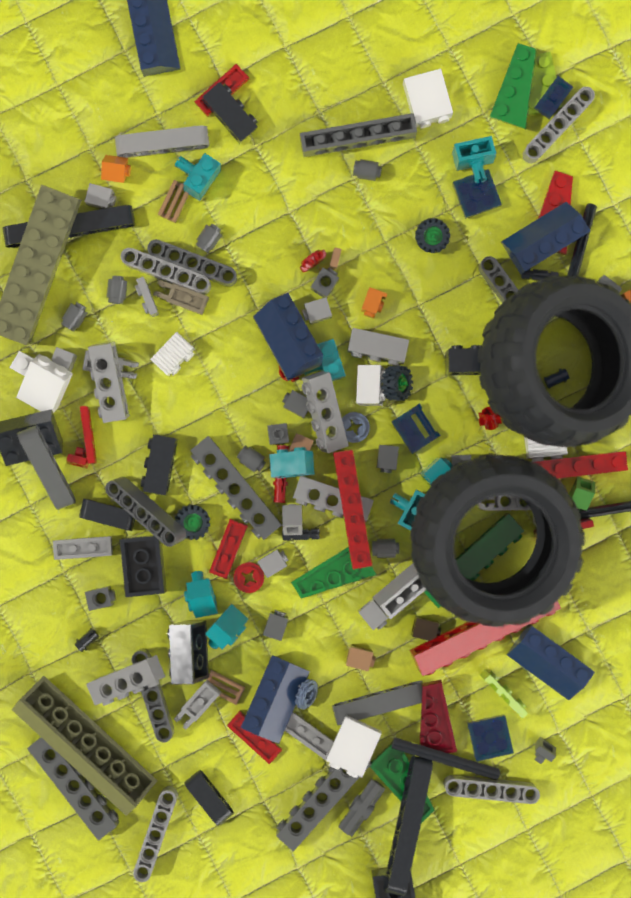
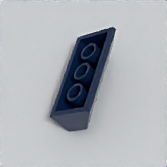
M127 0L143 76L181 70L167 0Z
M565 202L504 239L501 243L519 273L522 274L590 232V229L581 214Z
M289 293L270 300L253 316L287 381L322 366L323 354Z
M527 625L506 654L567 700H570L579 693L595 673L531 625Z
M272 655L241 728L279 744L296 706L295 700L297 698L295 695L298 693L301 683L307 680L310 671Z

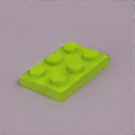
M551 52L536 54L527 116L559 110L563 107Z

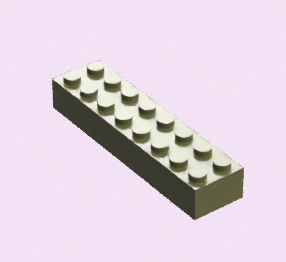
M41 185L0 300V336L24 345L31 344L79 210L81 199Z
M45 676L12 708L15 714L126 816L136 808L157 782L146 769Z

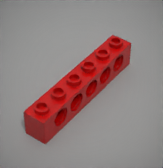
M353 450L335 452L333 456L352 569L372 566Z

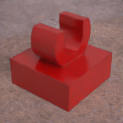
M76 447L75 455L68 454L66 461L69 465L85 469L89 465L87 458H84L86 453L84 448Z

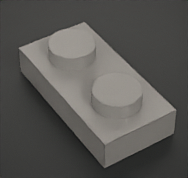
M144 277L136 279L138 285L135 288L138 295L144 298L145 302L142 305L145 313H150L152 317L159 315L146 279Z

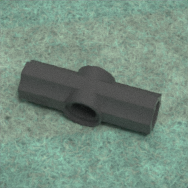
M371 779L362 793L357 795L351 803L350 810L340 822L339 828L352 837L361 823L367 820L373 812L374 805L382 793H384L385 787L378 781Z

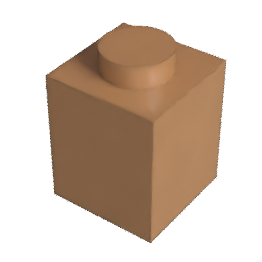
M350 645L346 666L369 671V668L374 666L376 656H373V650Z

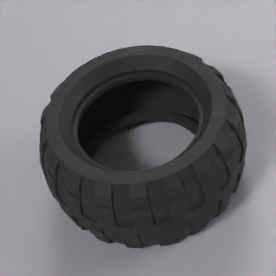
M553 276L525 285L495 310V316L484 328L482 334L484 341L482 348L478 350V362L480 363L481 370L479 380L481 388L485 389L489 398L487 402L494 413L502 417L503 424L507 428L541 445L575 447L592 444L621 429L629 422V416L631 415V302L619 296L618 290L608 284L597 283L596 280L591 278ZM555 316L567 320L581 332L591 353L592 373L588 388L582 398L571 408L561 405L548 394L541 383L536 367V348L539 337L546 324Z
M486 454L457 463L445 474L439 475L430 484L431 487L425 496L421 497L417 505L415 520L412 522L410 540L412 542L411 555L414 567L424 588L439 605L464 621L480 623L483 626L504 627V625L510 624L522 625L531 622V618L539 614L545 615L555 607L554 603L562 595L565 597L573 587L571 582L576 572L579 573L582 567L583 559L581 554L582 546H585V534L581 526L578 508L559 479L543 467L518 456ZM500 495L521 497L530 507L537 528L536 544L527 563L513 576L498 582L481 583L463 577L456 564L454 541L457 529L464 516L475 505L488 498Z

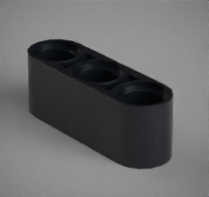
M83 498L79 518L128 531L133 530L135 518L123 508Z
M198 770L184 782L189 792L217 826L234 814L230 805L203 771Z

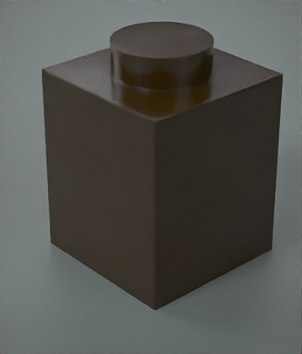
M415 616L411 632L412 637L430 641L440 635L441 627L438 621Z

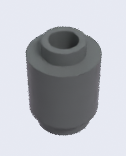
M363 159L360 161L356 160L353 176H357L359 179L376 181V178L381 176L382 167L379 166V162Z
M206 224L196 239L198 241L195 245L209 253L221 238L222 234L219 233L221 229L214 224L210 226Z
M112 276V279H108V303L123 304L124 300H126L127 281L122 276Z
M78 302L75 304L71 303L62 317L63 321L61 324L75 331L76 328L80 327L88 314L85 311L86 307Z
M245 445L237 456L240 460L239 462L253 472L256 470L260 472L266 464L264 461L265 456L251 446Z
M377 539V541H372V556H377V558H396V554H399V542H395V539Z

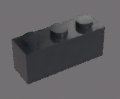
M219 82L202 97V101L236 141L241 144L258 128L256 125L258 122L252 114L248 115L243 110L245 106L239 99L235 100L231 96V89L226 84L222 85Z
M154 434L153 438H149L148 449H150L149 457H146L144 468H147L146 476H142L141 479L143 492L168 495L178 439Z

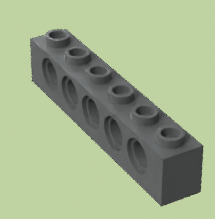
M414 113L302 132L300 133L303 157L412 139L416 137L417 128Z
M207 436L190 450L193 453L191 458L197 465L200 463L205 468L203 470L204 474L209 479L213 478L217 482L215 487L221 494L226 493L229 497L228 503L233 509L238 508L241 514L239 516L246 524L250 523L253 526L251 531L258 539L261 537L263 540L266 539L282 525L210 436ZM209 454H213L216 457V461L212 465L206 463V456ZM220 469H226L228 472V477L224 480L218 477ZM234 483L240 486V492L236 495L230 492V486ZM245 498H249L253 503L250 509H244L242 506V501ZM257 513L263 514L265 517L264 523L257 524L254 521V516Z
M40 737L27 748L98 841L117 827L120 822L118 820L119 816L106 805L105 797L102 794H98L94 789L95 787L57 751H55L56 757L48 756L47 750L54 749L43 738ZM59 765H65L68 769V772H61L59 770ZM71 780L78 781L79 788H74L71 785ZM84 795L89 796L91 803H85L82 797ZM94 812H102L103 818H97Z
M330 766L328 768L329 773L325 777L321 776L316 781V787L313 791H307L302 797L303 802L291 809L289 818L286 821L283 819L277 825L276 837L294 852L360 776L355 778L348 775L341 767L338 770ZM337 778L340 780V784L332 786L329 783L330 780ZM325 793L328 797L321 801L317 798V795ZM305 808H313L314 813L312 815L305 814ZM299 822L302 826L299 829H293L291 824Z

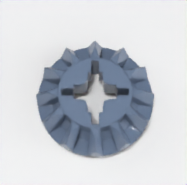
M351 412L342 418L348 442L357 443L367 437L370 426L363 414ZM350 420H352L355 425L362 424L357 429L358 435H356L354 431H346L351 427Z
M307 679L301 683V687L295 695L297 698L295 703L298 708L305 710L313 704L318 693L316 681Z

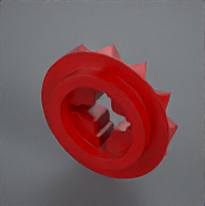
M316 250L301 262V271L307 272L323 261L326 257L325 250Z
M243 563L234 572V583L242 592L253 593L263 585V570L255 563ZM253 570L254 572L252 577L257 582L249 581L245 585L244 583L246 578L241 573L249 574Z

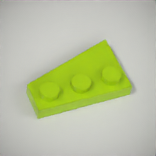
M484 670L480 674L522 719L528 714L525 710L527 706L519 698L515 700L511 696L513 692L506 685L502 687L497 682L499 678L492 671L488 673Z

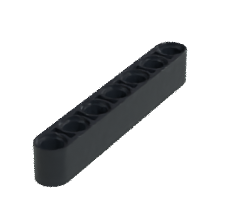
M123 205L77 213L69 238L135 226L133 208L131 205ZM28 222L8 225L2 228L6 248L20 247Z
M414 755L409 762L383 885L384 892L405 896L407 892L433 768V761Z

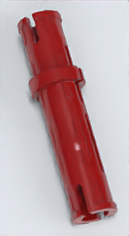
M277 445V450L289 449V446ZM275 478V481H273V485H275L273 502L286 503L287 478Z

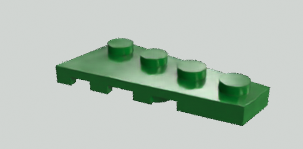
M520 43L517 44L490 118L526 130L536 48Z
M348 546L291 583L302 599L377 574L372 566L352 569Z
M390 743L371 762L369 767L401 801L409 762L404 752L392 749ZM428 796L426 797L421 823L435 810Z

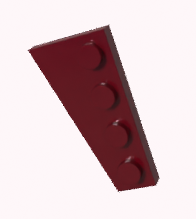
M442 680L422 683L419 745L450 754L457 752Z

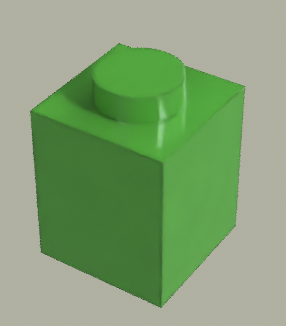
M577 476L569 496L573 498L578 509L587 511L595 495L596 482Z

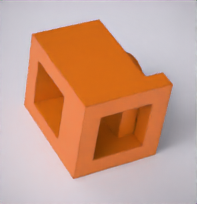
M369 287L361 309L364 312V316L374 319L377 312L381 313L384 305L381 299L385 300L387 293Z

